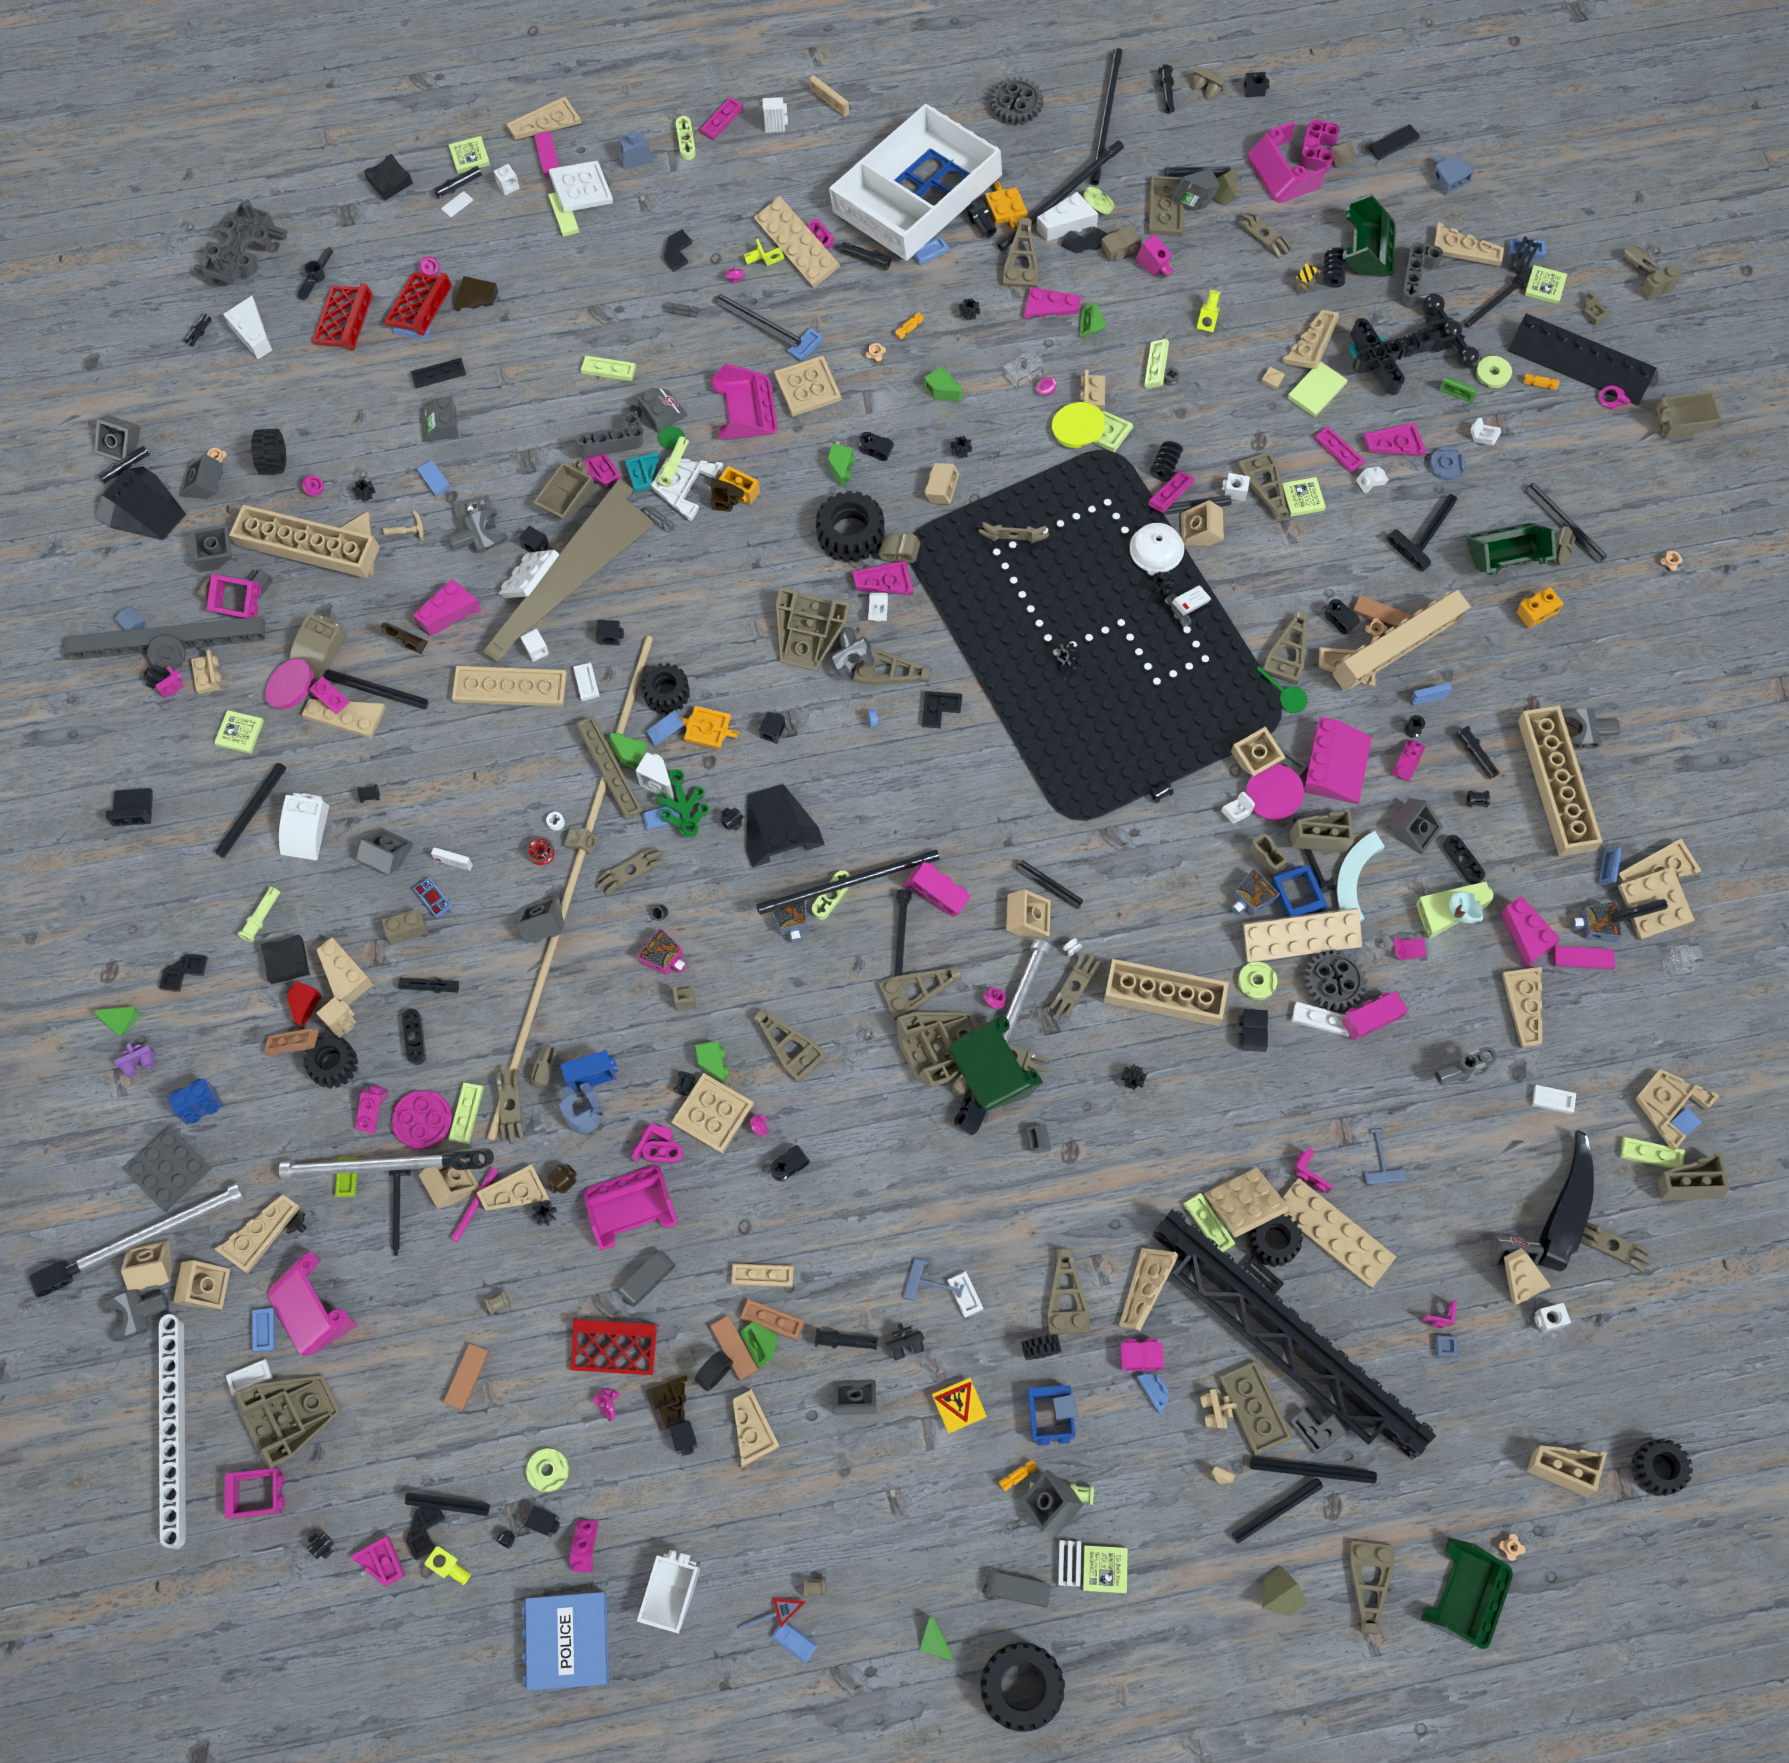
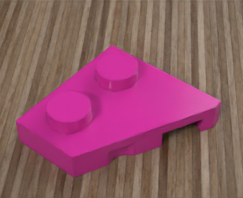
M607 454L592 456L583 461L586 467L589 468L587 474L593 477V481L606 488L615 484L619 478L622 479Z
M386 1536L350 1556L354 1562L364 1567L367 1573L376 1577L377 1581L384 1587L406 1576L390 1536Z

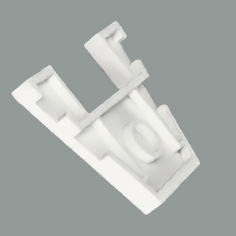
M681 459L678 464V472L672 479V485L663 486L657 481L658 475L663 471L662 467L651 485L652 489L692 522L699 510V505L684 500L699 473L717 479L723 468V463L716 462V464L707 463V461L692 462L690 459Z

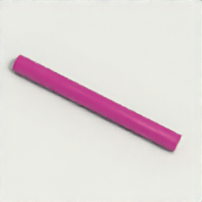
M491 1167L478 1191L491 1185L498 1173L497 1169ZM477 1193L451 1237L455 1242L459 1241L481 1203Z

